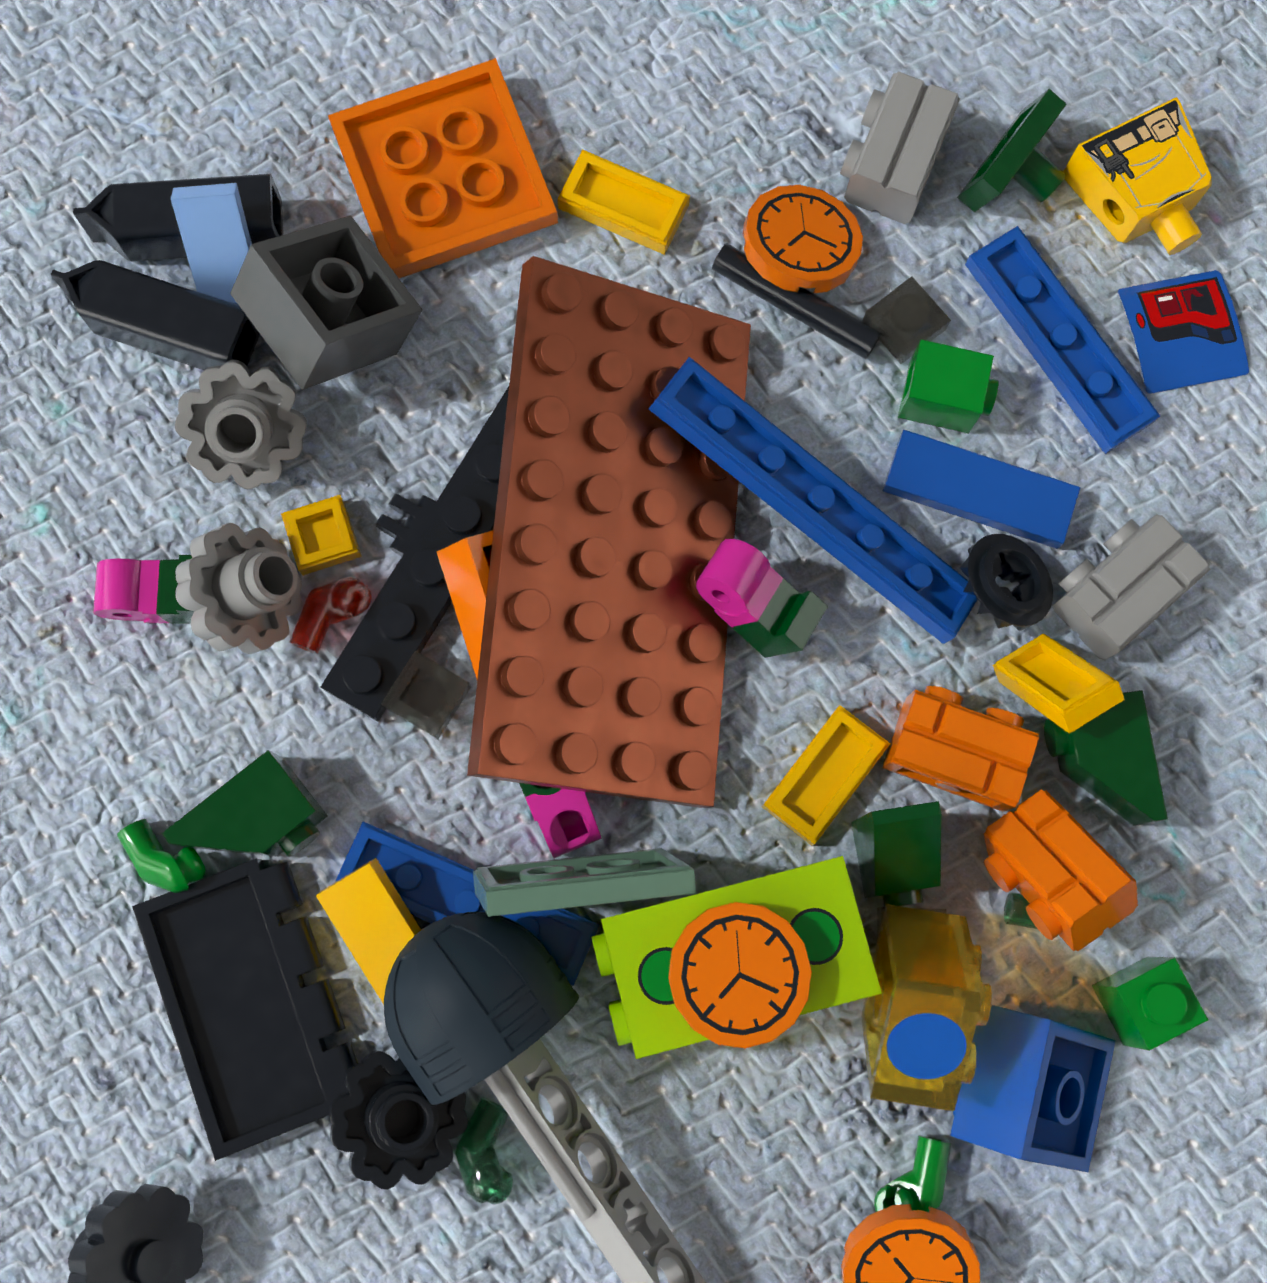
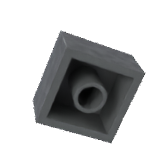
M351 215L251 244L230 293L302 390L397 355L423 310Z

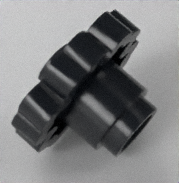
M378 1050L370 1052L363 1058L361 1063H356L347 1069L344 1074V1085L348 1094L334 1099L328 1109L329 1118L332 1123L330 1140L338 1150L351 1152L349 1168L356 1178L371 1181L377 1187L388 1190L394 1187L403 1175L411 1182L422 1185L431 1180L436 1171H441L450 1165L453 1160V1149L449 1139L463 1134L468 1125L467 1114L464 1110L466 1105L465 1092L443 1103L431 1105L399 1056L396 1055L393 1059L387 1053Z
M152 1184L140 1186L135 1193L121 1190L111 1192L102 1204L93 1208L86 1216L85 1229L77 1237L68 1257L69 1271L71 1272L68 1283H186L187 1279L198 1273L203 1263L201 1249L203 1229L199 1224L187 1221L190 1214L188 1198L175 1194L168 1187Z

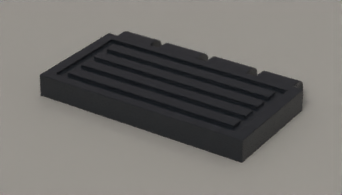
M256 858L188 885V890L179 893L168 892L132 906L215 1161L329 1116L328 1109L331 1102L339 1096L348 1093L344 1085L345 1072L348 1068L358 1063L350 1041L327 1050L323 1037L346 1029L329 978L305 986L302 975L324 967L308 917H302L284 924L282 919V913L303 905L289 862L279 863L265 869L263 860Z

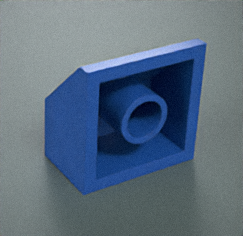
M980 1002L977 1018L971 1025L968 1034L969 1054L962 1085L958 1088L953 1100L954 1120L950 1136L1020 1160L1089 1172L1116 1040L1053 1020Z

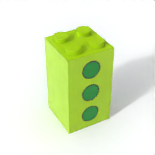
M844 857L828 859L601 919L604 933L592 936L591 938L601 977L615 974L621 999L609 1002L608 1006L618 1046L632 1043L635 1058L639 1059L709 1040L694 1031L674 1005L668 980L671 951L687 924L707 909L733 902L766 907L786 919L804 942L812 973L808 1001L800 1015L882 994Z

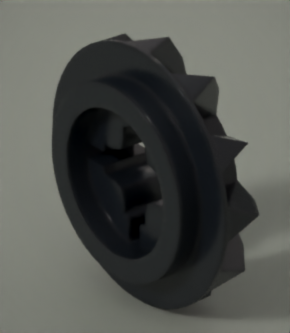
M991 534L981 538L967 549L969 557L960 567L961 571L969 578L963 592L975 595L979 600L980 605L977 614L991 613L998 629L1013 625L1019 631L1038 623L1048 614L1053 601L1051 577L1042 559L1030 546L1010 535ZM999 576L1001 580H1009L1011 583L1019 582V585L1010 591L1008 587H999L995 579Z

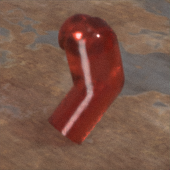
M346 577L312 589L306 598L288 643L305 651L318 654L330 625L356 617L369 608L372 594L368 585L357 578Z

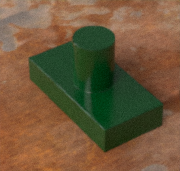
M1048 89L1025 107L957 198L975 213L999 196L1013 178L1040 203L1045 201L1062 183L1066 174L1039 151L1036 146L1067 104L1051 89Z

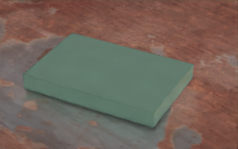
M662 848L477 867V870L473 871L475 895L488 917L696 894L694 869Z

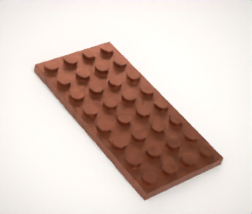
M532 256L522 264L467 776L698 808L714 807L728 624L714 612L715 609L699 594L696 582L720 543L725 539L735 538L739 481L651 412L649 408L688 357H691L745 401L751 324L536 256Z

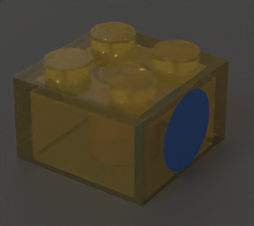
M886 904L873 960L882 994L865 998L861 1015L870 1098L955 1111L961 1084L972 1083L976 1068V1045L973 1042L976 1025L986 1026L989 1020L992 992L990 984L984 983L981 980L982 951L980 945L972 944L966 916Z

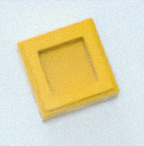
M341 495L281 513L294 559L302 576L362 557L345 501Z

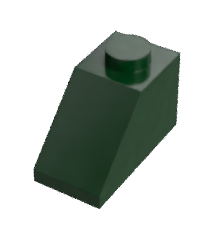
M1143 690L1124 692L1125 700L1070 734L1050 719H1046L1044 724L1045 743L1049 754L1052 757H1057L1061 773L1133 826L1168 820Z
M267 750L161 834L169 844L182 847L275 857L285 852L288 857H291L303 850L319 836L320 832L316 825L328 817V815L281 756Z
M939 801L872 811L851 822L865 898L883 896L885 908L923 903L922 889L941 886L942 814Z

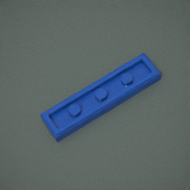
M1019 226L1011 229L968 257L965 266L1104 454H1107L1141 432L1160 417V414Z
M364 821L335 880H340L374 858H377L413 916L433 923L454 914L485 912L475 895L473 871L475 870ZM565 909L501 915L519 923L533 933L555 959L556 964L565 974L569 983L574 986L592 945L591 937L596 935L599 924Z

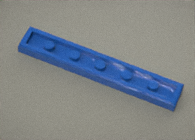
M688 357L650 406L649 410L941 643L945 644L954 639L978 600L975 595L963 592L968 580L691 357Z

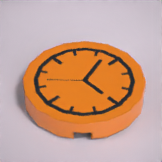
M803 185L778 186L757 198L749 209L744 222V251L748 262L762 278L784 290L798 292L799 287L807 289L815 288L813 293L828 292L845 283L861 256L863 235L857 218L842 201L820 189Z
M733 902L707 909L685 926L671 951L668 980L674 1005L694 1031L715 1044L745 1049L772 1042L795 1024L808 1001L812 970L804 942L786 919L764 906Z
M910 1204L892 1205L868 1215L850 1232L844 1246L845 1255L841 1264L842 1282L980 1283V1263L975 1247L965 1228L946 1212L928 1207L929 1212L912 1210Z

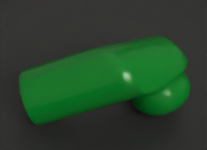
M147 819L133 822L117 833V837L143 881L150 885L173 893H179L188 890L189 883L198 881L205 875V866L194 848L185 847L172 856L169 852L164 851Z
M918 1135L913 1169L879 1189L874 1199L876 1212L892 1205L910 1204L912 1210L929 1212L928 1207L937 1209L943 1200L952 1143Z

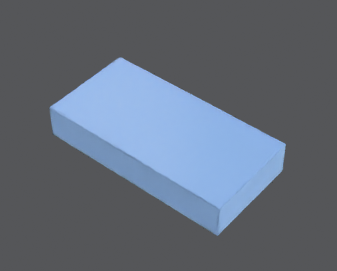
M237 183L173 188L171 202L197 292L238 305L230 293L252 243Z

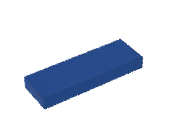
M903 430L899 437L882 491L1059 549L1064 544L1081 487Z

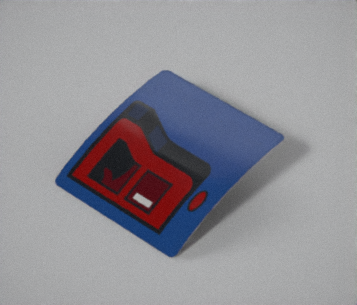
M1214 270L1118 290V295L1134 338L1146 393L1152 394L1243 376L1249 373V365L1238 318L1224 279L1219 271Z

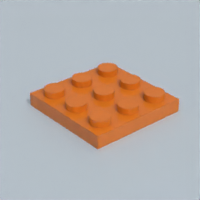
M496 58L328 115L378 252L399 279L558 223L557 210Z

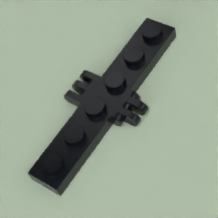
M509 386L438 500L434 501L422 495L417 504L399 494H394L388 505L399 514L407 518L406 522L402 525L392 518L381 514L375 524L378 529L394 538L389 548L400 555L401 559L320 688L379 722L452 603L437 551L467 537L494 530Z

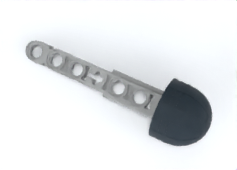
M465 912L447 916L431 923L418 932L405 945L392 966L385 988L384 1017L393 1048L430 1104L437 1105L448 1101L485 1080L622 1283H660L657 1273L658 1265L662 1268L668 1283H706L540 1040L574 1007L579 999L578 993L573 989L565 974L556 964L555 959L549 954L540 940L519 923L501 915L488 917L486 912ZM526 1076L529 1079L528 1083H526L524 1077ZM539 1093L547 1099L553 1111L554 1124L545 1118L540 1108ZM578 1150L586 1156L591 1166L592 1181L588 1180L580 1167Z

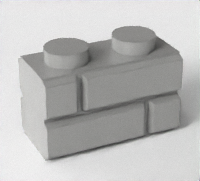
M899 71L895 74L893 73L885 93L874 89L861 125L870 128L866 140L862 143L853 139L840 175L850 178L844 196L846 201L871 212L877 210L880 215L903 224L910 223L960 101L958 93L934 84L926 86L923 80Z
M1156 514L1141 527L1133 519H1130L1103 543L1111 552L1103 561L1095 567L1087 558L1059 583L1067 593L1052 605L1054 611L1073 631L1079 634V638L1099 659L1105 661L1119 653L1211 570L1209 568L1210 564L1189 543H1185L1182 540V535L1162 515Z

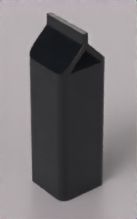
M271 174L111 184L86 207L73 208L74 216L93 243L106 242L128 261L187 258L171 202L173 188L237 183L251 243L254 244L283 235L282 199Z
M102 260L92 261L66 273L53 270L51 273L53 279L73 302L77 312L94 334L201 370L211 366H222L230 360H239L248 366L260 337V333L239 305Z

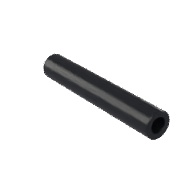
M728 243L724 244L714 260L712 270L865 360L871 354L882 334L805 288L799 287L798 292L781 289L767 281L748 262L744 252Z

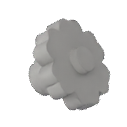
M230 360L222 366L208 367L199 377L200 389L188 390L179 399V414L175 421V431L182 438L192 441L186 453L187 461L197 470H202L203 475L213 483L223 482L231 475L235 482L244 489H253L261 483L275 482L279 479L283 470L282 460H293L299 457L302 451L307 420L299 411L291 409L295 402L296 389L286 380H281L278 372L271 367H262L253 374L239 360Z
M234 523L224 524L194 538L190 544L192 558L181 562L175 571L178 583L176 587V600L181 607L194 611L191 618L193 633L199 638L207 640L217 651H225L238 646L246 654H253L268 649L275 642L286 639L289 635L287 617L298 614L302 609L300 595L301 577L297 572L295 564L288 557L286 547L278 540L272 539V536L263 528L259 527L243 532Z

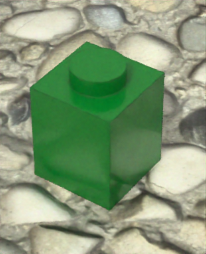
M921 339L909 362L898 418L969 434L981 415L989 416L996 400L999 381L990 378L994 356Z
M1146 957L1092 985L1124 1046L1150 1051L1208 1021L1175 957Z

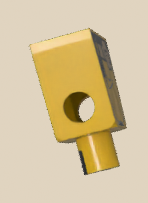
M1177 97L1078 144L1063 170L1066 174L1064 179L1117 241L1127 243L1154 230L1167 253L1173 255L1186 249L1202 236L1189 211L1197 205L1212 186V177L1182 104Z

